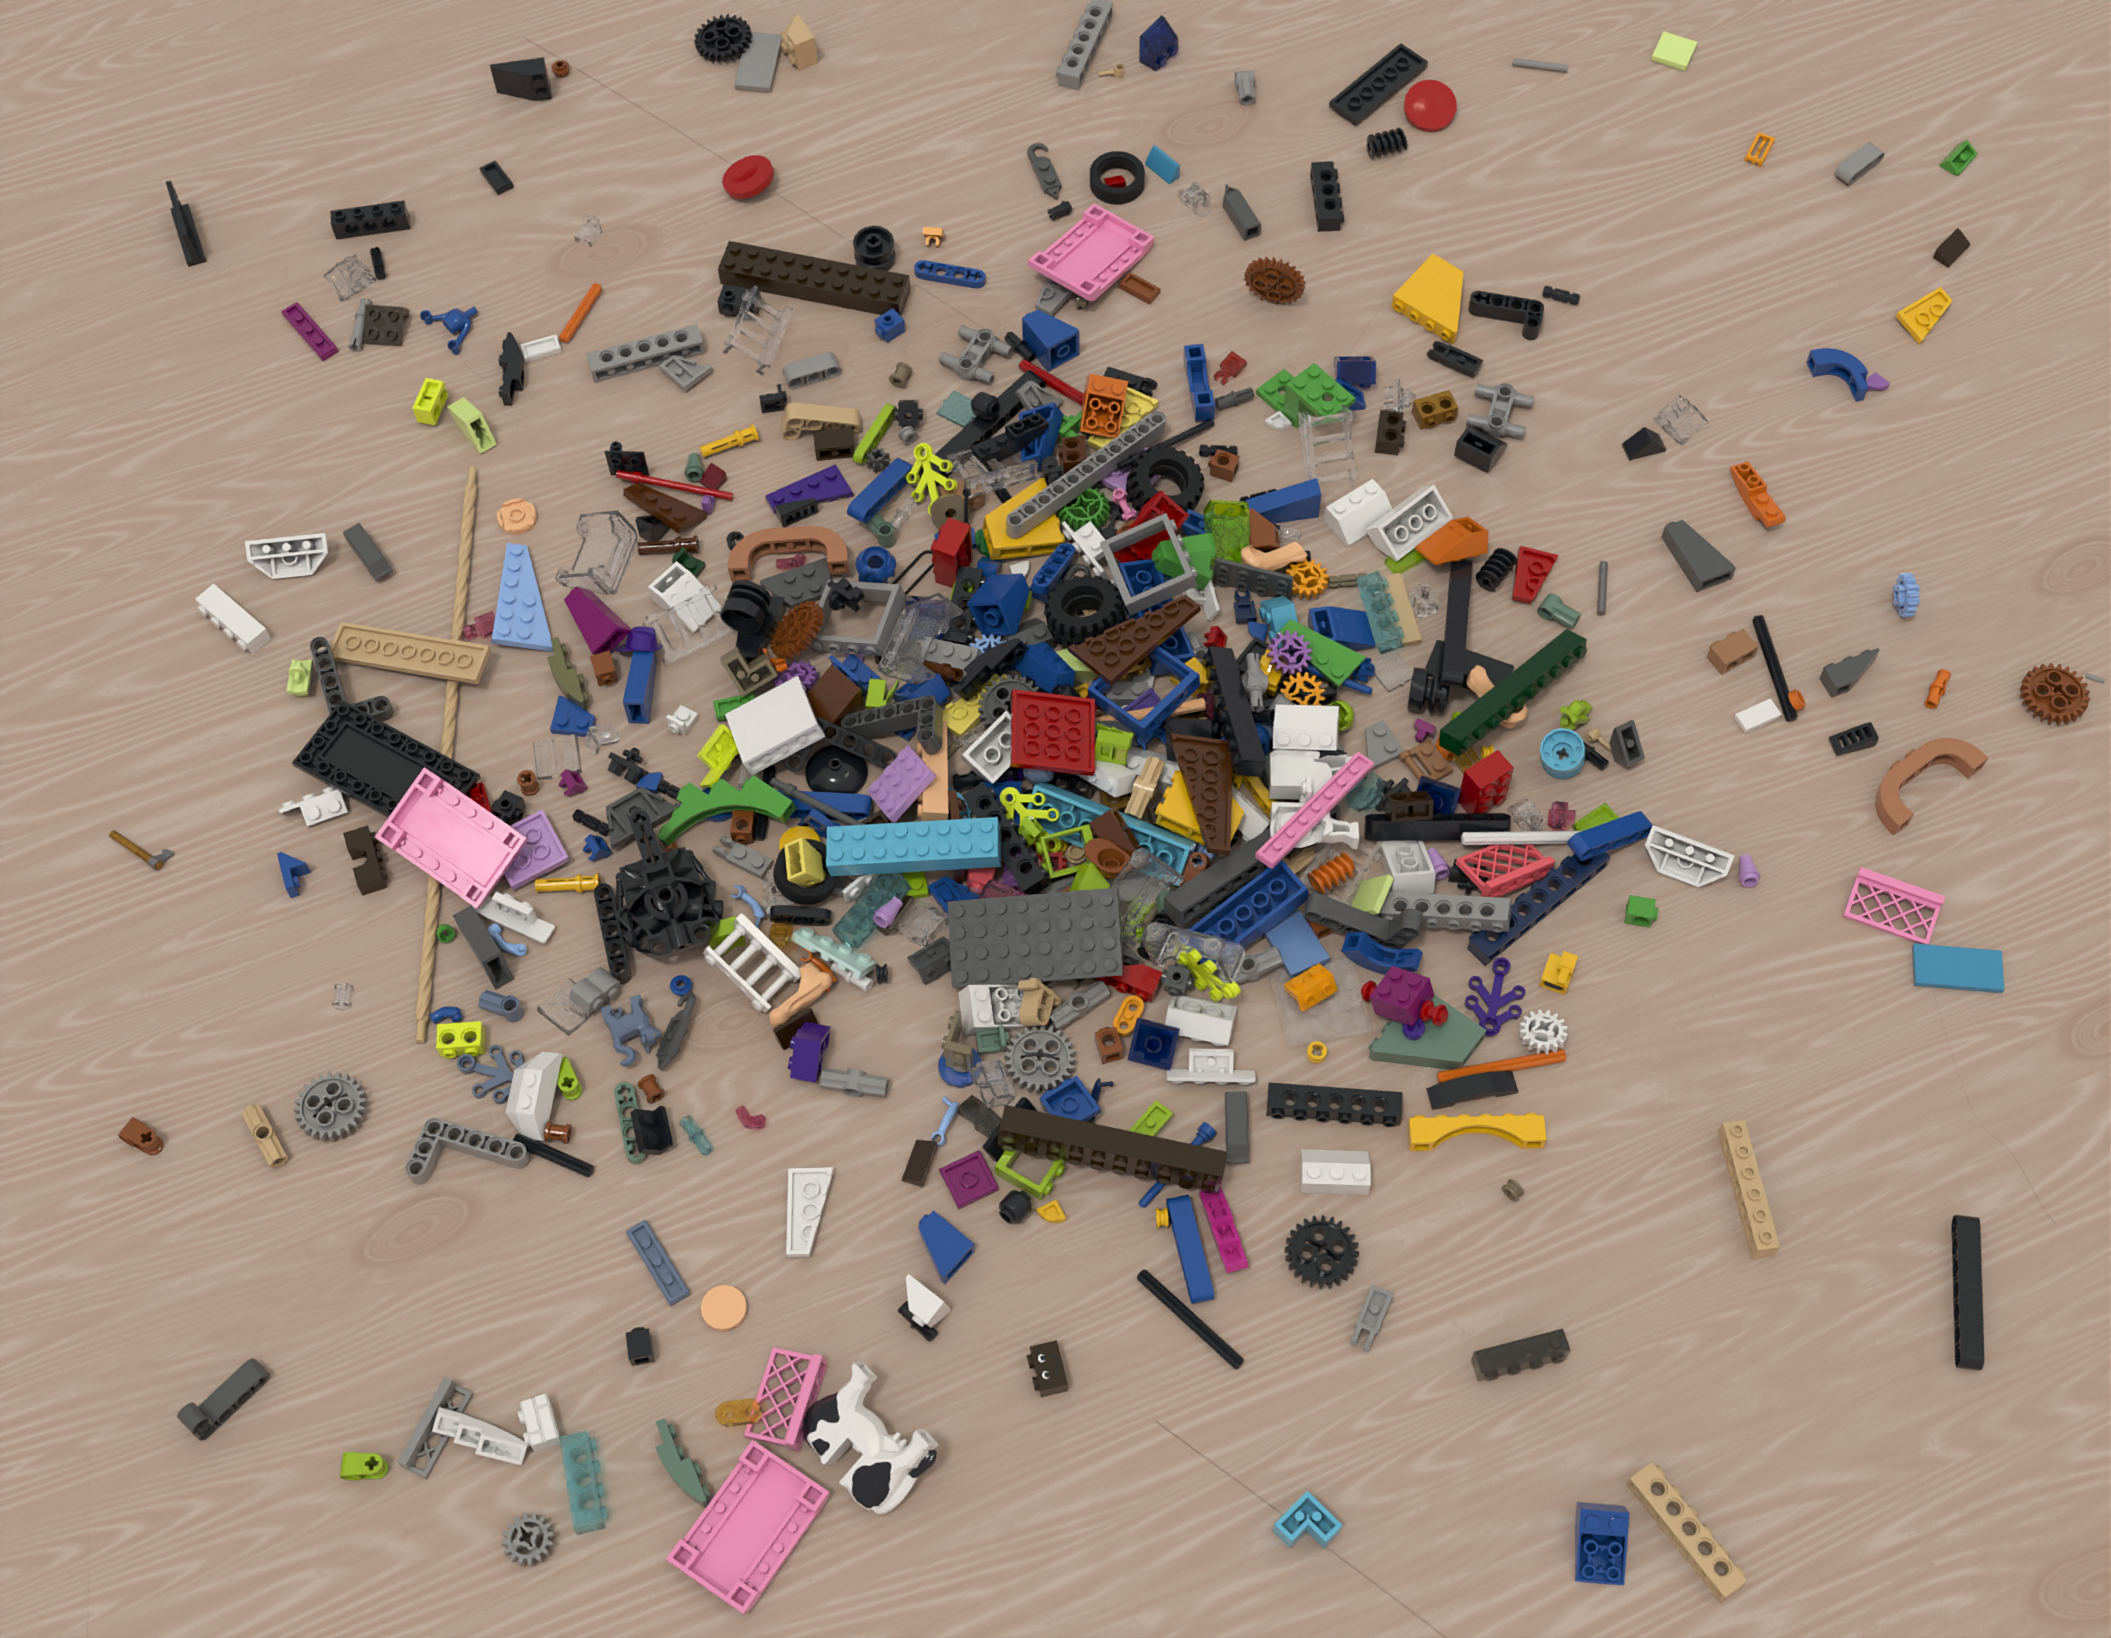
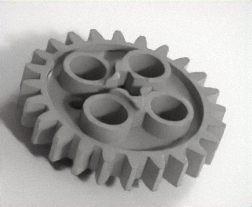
M1044 1025L1041 1026L1040 1030H1037L1036 1026H1032V1031L1025 1027L1024 1034L1016 1032L1017 1039L1011 1038V1045L1006 1046L1008 1053H1005L1004 1057L1007 1060L1005 1068H1009L1007 1070L1008 1076H1013V1083L1020 1081V1089L1026 1085L1027 1092H1030L1032 1088L1036 1089V1094H1039L1042 1088L1044 1092L1048 1091V1087L1055 1089L1057 1083L1061 1085L1064 1081L1063 1078H1070L1068 1072L1074 1073V1066L1072 1065L1076 1064V1058H1074L1075 1050L1072 1049L1073 1043L1067 1042V1035L1061 1037L1060 1029L1054 1033L1053 1026H1050L1048 1030H1045ZM1027 1046L1035 1047V1049L1031 1051H1028L1025 1048ZM1050 1047H1055L1057 1049L1055 1052L1047 1051V1049ZM1025 1066L1033 1067L1031 1071H1025L1023 1068ZM1048 1067L1056 1069L1054 1072L1050 1073L1045 1071V1069Z
M329 1071L326 1078L319 1074L318 1081L311 1078L312 1085H303L306 1089L305 1092L298 1091L301 1099H295V1103L298 1105V1107L293 1108L295 1113L298 1114L295 1116L297 1122H300L298 1125L301 1130L304 1129L306 1135L311 1134L315 1140L319 1135L322 1142L326 1140L327 1136H329L332 1142L335 1139V1135L343 1139L344 1132L351 1135L350 1128L358 1129L359 1127L356 1122L364 1121L360 1114L367 1113V1110L363 1107L368 1105L367 1100L364 1099L367 1095L360 1083L357 1084L358 1082L355 1078L350 1079L347 1073L342 1077L341 1073L337 1071L335 1077H333ZM339 1089L336 1094L330 1095L333 1090ZM320 1102L318 1106L312 1107L314 1103ZM351 1105L348 1110L342 1111L345 1106ZM331 1118L328 1123L323 1124L325 1119Z

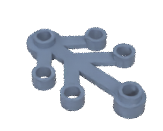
M492 1045L489 1048V1054L492 1059H495L499 1069L476 1063L469 1054H463L457 1059V1066L464 1074L473 1071L494 1077L482 1084L478 1083L473 1086L472 1093L478 1099L485 1097L487 1091L508 1081L512 1082L514 1073L510 1072L503 1057V1050L499 1045ZM494 1050H500L498 1054H492ZM514 1050L509 1054L511 1063L516 1065L517 1068L524 1064V1058L520 1051ZM514 1056H520L518 1060H513ZM467 1063H470V1064H471L470 1067L464 1068V1065H465V1064H467ZM511 1086L503 1090L497 1089L493 1092L492 1097L495 1103L503 1104L506 1102ZM478 1089H483L481 1093H476ZM499 1094H503L501 1099H496Z

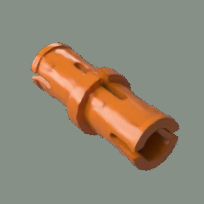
M1938 670L1934 682L1930 684L1929 694L1924 702L1926 707L1930 709L1937 708L1941 696L1946 692V685L1951 677V673L1948 670Z

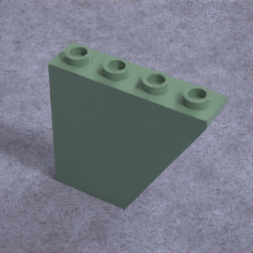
M1434 995L1431 1001L1434 1002L1435 1007L1439 1004L1447 1007L1448 1019L1445 1023L1436 1026L1433 1024L1432 1019H1430L1428 1022H1424L1425 1031L1422 1038L1409 1040L1403 1035V1023L1394 1020L1392 1023L1387 1022L1381 1031L1383 1033L1379 1039L1375 1038L1369 1045V1058L1374 1061L1447 1070L1461 1068L1484 1040L1487 1030Z

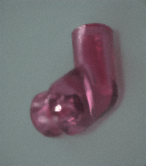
M799 553L794 558L777 559L776 567L777 569L797 568L806 564V557Z
M740 1106L735 1110L745 1128L759 1130L765 1126L766 1118L762 1114L750 1116L745 1106Z

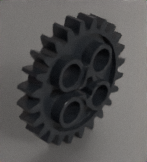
M721 14L719 19L714 16L713 21L707 20V25L701 24L702 29H697L698 34H695L696 39L694 40L697 52H699L701 57L704 56L705 60L710 59V62H713L716 59L717 63H719L723 59L726 63L728 58L733 61V56L740 57V52L745 53L744 48H749L748 43H752V33L750 26L747 25V21H743L742 17L737 19L736 15H733L730 18L729 14H727L723 18Z
M1314 1215L1311 1223L1305 1218L1303 1221L1304 1226L1297 1223V1231L1291 1230L1290 1236L1292 1238L1286 1239V1244L1289 1246H1286L1284 1250L1285 1253H1288L1285 1261L1291 1262L1288 1269H1296L1294 1277L1301 1275L1302 1284L1309 1280L1311 1288L1314 1283H1318L1319 1289H1322L1323 1283H1326L1329 1289H1331L1332 1282L1340 1286V1278L1347 1281V1273L1353 1274L1354 1268L1352 1266H1357L1358 1261L1354 1258L1359 1257V1252L1355 1250L1359 1244L1352 1242L1355 1239V1234L1348 1235L1350 1227L1342 1229V1221L1334 1224V1217H1331L1328 1222L1325 1216L1322 1215L1321 1221H1317ZM1321 1234L1324 1239L1316 1240L1312 1235ZM1340 1246L1343 1249V1251L1337 1253L1332 1249V1247ZM1322 1249L1326 1251V1253H1325V1252H1323L1322 1254H1319V1253H1318V1251L1321 1252ZM1307 1251L1312 1257L1303 1258L1300 1253ZM1328 1264L1331 1270L1324 1271L1320 1268V1265Z

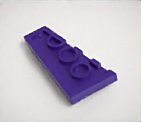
M835 464L767 494L765 498L773 513L776 514L775 506L783 503L816 498L817 502L826 500L832 502L837 501V498L846 496V498L854 496L851 488Z

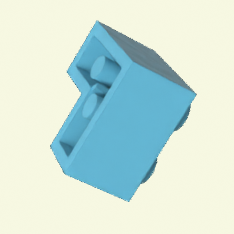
M1279 596L1260 602L1259 615L1261 620H1264L1270 626V631L1268 632L1270 642L1273 637L1277 638V633L1290 619L1298 623L1295 605L1286 597ZM1283 641L1278 644V648L1282 647Z
M1306 1491L1274 1524L1273 1532L1289 1548L1307 1532L1324 1549L1341 1532L1343 1525L1314 1496Z

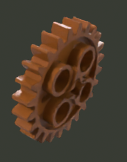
M1265 257L1264 260L1258 258V261L1253 260L1252 264L1249 263L1244 274V281H1247L1246 286H1250L1249 291H1255V296L1260 295L1261 300L1266 298L1268 303L1272 300L1276 305L1278 301L1282 305L1285 304V301L1289 304L1292 301L1297 302V299H1300L1304 292L1306 281H1303L1304 276L1300 275L1301 271H1295L1296 266L1290 267V262L1284 264L1282 259L1276 261L1275 257L1272 260H1269L1268 257Z
M807 600L805 604L801 602L799 607L795 605L794 610H789L787 616L783 615V620L778 622L779 626L774 629L775 633L771 635L770 649L777 657L788 660L789 657L793 659L795 654L799 656L801 650H806L807 645H812L811 640L817 638L816 633L821 632L819 627L824 624L822 620L825 618L823 616L825 612L817 603Z
M2050 663L2048 667L2041 664L2040 668L2035 666L2032 671H2028L2021 682L2020 690L2022 692L2020 697L2025 698L2022 704H2029L2027 711H2035L2033 717L2040 715V721L2047 718L2049 724L2056 720V723L2060 725L2062 720L2068 724L2070 720L2075 722L2078 716L2081 717L2090 701V698L2087 697L2090 690H2085L2088 684L2081 683L2082 676H2075L2077 671L2070 673L2068 666L2062 669L2061 664H2058L2057 668H2054L2053 664Z

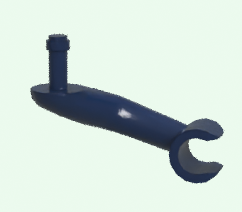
M1100 1078L1096 1080L1091 1096L1097 1104L1101 1087H1113L1112 1081L1101 1082Z

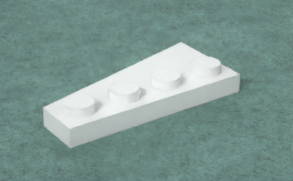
M833 1167L788 1169L787 1257H810L833 1176Z

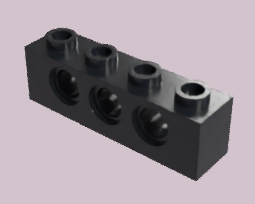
M1333 161L1311 162L1310 179L1318 232L1340 231L1341 223H1344V212L1340 211V208H1342V198L1338 197V194H1340V184L1336 183V180H1338V169H1334Z
M404 200L330 211L331 227L336 240L410 229L409 213Z
M959 565L942 637L943 641L966 646L973 643L974 632L972 631L974 625L977 626L970 609L966 611L961 609L964 606H968L967 602L987 580L983 569ZM974 588L972 592H966V589ZM961 624L966 625L963 629H957Z

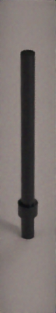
M1209 419L1153 447L1155 449L1158 446L1169 448L1213 427L1214 421ZM1142 452L1129 455L1128 459L1117 463L1118 469L1121 471L1131 465L1133 466L1135 460L1138 459Z

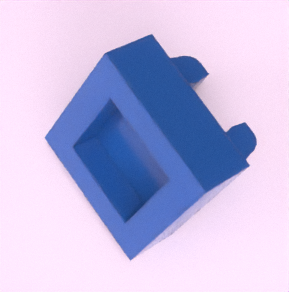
M589 834L584 839L586 845L583 848V852L590 853L592 851V855L588 858L590 861L596 862L602 857L608 858L612 854V851L602 837Z

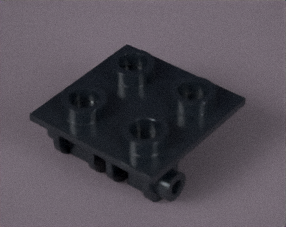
M617 441L611 444L610 451H605L611 475L616 476L617 471L621 470L631 473L633 471L641 472L642 475L650 476L644 452L623 451L622 444Z

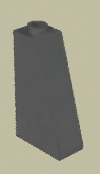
M1684 520L1670 522L1665 526L1661 538L1696 593L1732 579L1736 567Z
M471 905L454 914L453 917L493 987L497 989L514 980L500 949L473 906Z

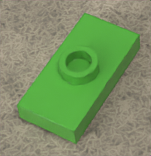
M749 693L744 697L739 695L713 701L717 721L727 720L726 713L755 699L754 693Z

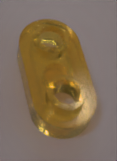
M773 923L769 932V940L778 948H785L791 942L793 926L791 924Z
M752 1398L723 1402L715 1411L716 1420L724 1427L753 1424L762 1415L761 1405ZM754 1410L753 1414L749 1416V1412ZM732 1413V1416L727 1419V1415Z

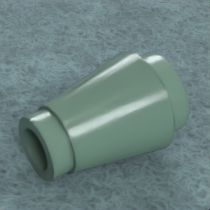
M697 453L689 455L684 471L686 478L691 482L700 481L704 474L700 455Z

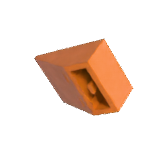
M1095 374L1087 376L1083 395L1080 432L1114 439L1119 436L1128 381Z
M1470 517L1450 520L1415 546V550L1434 565H1443L1449 561H1461L1463 558L1479 557V555L1488 553L1489 531Z

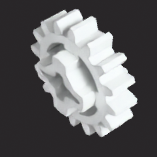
M1540 1009L1538 1014L1535 1015L1531 1011L1529 1017L1524 1016L1523 1022L1520 1023L1519 1038H1523V1045L1529 1044V1051L1535 1048L1537 1049V1054L1543 1050L1548 1055L1549 1050L1556 1053L1558 1047L1563 1048L1564 1042L1567 1040L1568 1027L1564 1026V1019L1558 1020L1557 1013L1551 1016L1550 1010L1543 1014Z

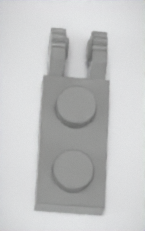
M721 836L719 841L730 848L731 851L728 853L725 849L715 846L712 849L714 854L725 859L727 863L763 880L773 864V859L738 842L735 843L726 836Z
M1372 1284L1356 1322V1329L1350 1345L1355 1347L1358 1343L1360 1332L1363 1331L1369 1334L1368 1339L1364 1343L1363 1350L1369 1351L1374 1337L1378 1334L1394 1293Z

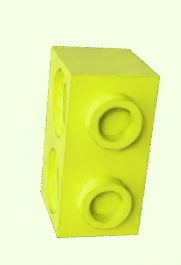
M425 378L412 407L417 422L436 426L449 396L444 381Z
M482 1022L437 1024L436 1049L440 1056L452 1059L463 1054H469L472 1057H476L478 1054H485V1028ZM471 1038H476L474 1042L467 1043ZM454 1039L451 1044H446L447 1041Z

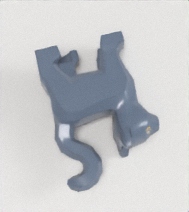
M640 994L630 997L631 1013L623 1015L621 1007H618L613 1014L611 1013L613 1011L611 1005L600 1008L605 1025L610 1030L613 1047L616 1052L627 1055V1058L620 1062V1065L624 1067L630 1066L635 1061L636 1052L631 1047L622 1045L623 1042L640 1035V1042L647 1054H649L650 1047L656 1044L657 1039L662 1037L661 1031L651 1026L648 1015L642 1009L643 1000Z

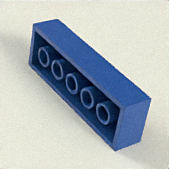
M1152 559L1118 564L1131 597L1165 583L1162 572L1156 570ZM1171 597L1131 616L1126 606L1125 609L1129 619L1134 618L1136 620L1144 616L1145 612L1150 610L1154 612L1173 600ZM1183 626L1159 645L1183 663L1195 657ZM1150 658L1152 666L1149 667L1152 676L1172 673Z
M1281 860L1273 869L1268 867L1179 936L1183 947L1188 948L1190 951L1195 949L1200 953L1202 959L1197 964L1211 960L1218 970L1306 902L1309 894L1308 889L1286 863Z

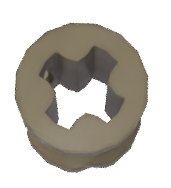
M897 363L896 371L889 377L890 383L895 387L903 388L906 383L905 380L912 374V368L906 363Z

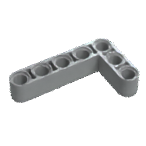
M430 1118L425 1122L406 1163L405 1170L413 1183L418 1185L426 1183L432 1174L443 1147L515 1169L525 1168L530 1162V1156L526 1147L520 1142L439 1118ZM440 1128L438 1133L431 1134L434 1129ZM455 1135H461L457 1140H452ZM481 1141L478 1146H472L474 1142ZM496 1147H502L499 1152H493ZM431 1148L429 1153L422 1154L425 1149ZM517 1153H523L520 1158H513ZM422 1168L420 1173L413 1174L416 1169Z

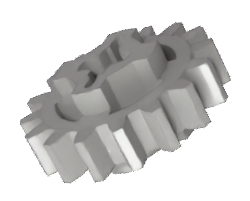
M525 1512L521 1520L515 1516L516 1523H507L510 1530L509 1532L504 1531L502 1533L507 1540L502 1541L501 1544L503 1547H508L504 1550L506 1556L511 1555L510 1560L513 1563L518 1560V1564L522 1567L526 1561L530 1567L533 1566L536 1559L539 1563H542L541 1556L544 1554L549 1557L550 1554L547 1549L548 1547H554L550 1539L555 1538V1534L549 1532L553 1528L550 1523L545 1524L547 1520L544 1516L538 1520L537 1513H533L531 1518H529ZM526 1525H536L533 1528L526 1527ZM525 1532L530 1536L532 1547L526 1542ZM523 1551H526V1552H530L531 1554L524 1555V1554H520V1553H522Z

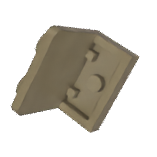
M956 1011L954 1017L950 1016L948 1029L950 1030L948 1036L943 1037L941 1048L944 1050L942 1057L945 1058L947 1067H951L957 1072L963 1073L967 1071L972 1073L974 1066L972 1046L958 1043L962 1032L961 1011Z

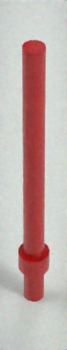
M618 470L616 475L617 478L631 480V483L640 484L641 482L701 495H711L715 498L730 501L733 499V493L646 476L642 475L641 472L633 471L631 473Z

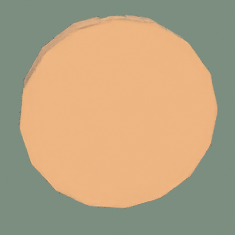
M520 498L511 499L502 505L500 511L498 510L497 521L503 531L508 534L518 535L528 532L534 527L537 521V513L532 503H528Z
M721 1285L714 1287L702 1299V1317L706 1324L714 1330L729 1331V1329L738 1327L746 1317V1299L741 1291L733 1286Z

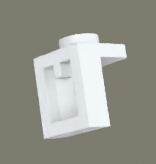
M680 705L673 716L667 715L666 721L670 731L686 736L699 716L698 713Z

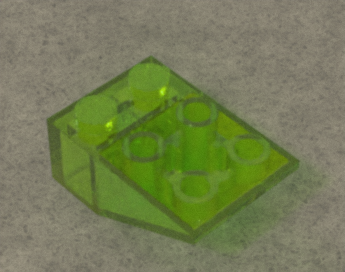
M1210 500L1203 510L1205 533H1211L1216 548L1215 558L1241 563V549L1249 545L1248 502ZM1211 557V565H1214L1215 558Z

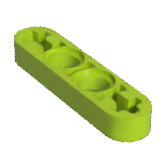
M889 403L884 405L856 448L853 462L860 465L866 464V454H870L872 449L877 447L893 422L895 409H897L896 406Z

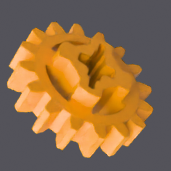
M1305 559L1302 563L1290 564L1289 569H1286V575L1294 577L1292 595L1297 593L1299 594V599L1306 596V599L1309 600L1311 595L1317 598L1318 593H1324V589H1327L1329 575L1326 574V568L1321 569L1322 563L1316 565L1314 564V559L1311 562Z
M1300 672L1297 673V678L1290 675L1291 681L1283 682L1287 686L1286 689H1280L1282 693H1285L1286 698L1290 701L1295 700L1300 705H1310L1309 701L1312 696H1316V700L1312 705H1321L1319 701L1325 700L1321 693L1326 690L1320 689L1319 686L1323 682H1316V675L1309 678V672H1306L1304 677H1302ZM1305 681L1310 682L1315 688L1310 689L1307 687ZM1296 683L1297 688L1295 691L1289 693L1292 685ZM1301 689L1307 693L1312 692V694L1305 696V700L1302 697H1294V695L1301 692Z

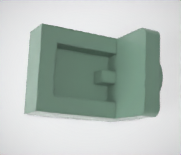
M1003 1025L998 1026V1029L975 1032L978 1054L1004 1052L1006 1045L1009 1044L1008 1032L1004 1031Z

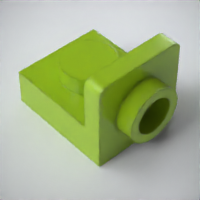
M1026 816L1020 822L1022 825L1017 829L1018 833L1024 836L1029 845L1034 844L1038 840L1037 837H1041L1046 832L1033 816Z

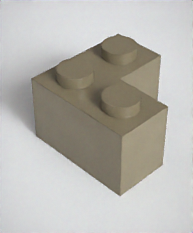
M738 647L720 657L721 664L743 697L778 676L776 668L766 653L750 663L746 661Z

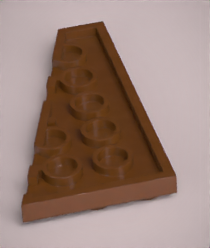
M1184 595L1164 604L1161 609L1154 612L1151 610L1145 612L1144 616L1136 620L1132 618L1105 630L1104 634L1095 638L1091 636L1085 639L1084 643L1077 646L1075 644L1068 646V651L1112 686L1201 611L1200 605L1187 595Z

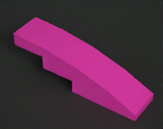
M1221 1187L1218 1193L1207 1194L1199 1191L1201 1203L1226 1273L1249 1268L1248 1260L1241 1246V1239L1234 1225L1233 1215Z

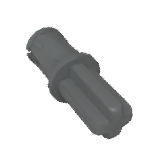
M1251 387L1238 392L1231 391L1227 395L1215 398L1217 408L1221 410L1228 406H1237L1238 402L1254 397V392Z

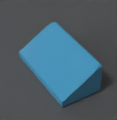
M1153 145L1145 165L1168 184H1171L1179 178L1180 165L1159 147Z

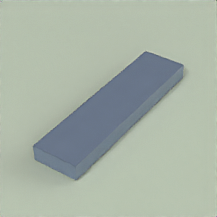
M644 1220L628 1229L626 1234L670 1307L690 1296L689 1290L647 1221Z

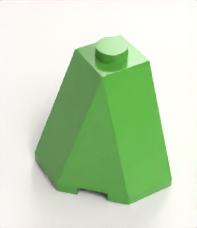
M1211 533L1182 538L1184 546L1181 548L1183 551L1187 550L1190 556L1189 567L1194 566L1198 575L1194 577L1198 585L1195 588L1200 590L1206 587L1213 574L1210 565L1211 557L1215 558L1216 548ZM1161 541L1152 552V560L1156 570L1173 578L1185 574L1172 541Z

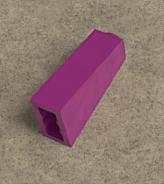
M575 587L564 599L592 654H599L609 650L611 653L631 632L630 627L589 589Z

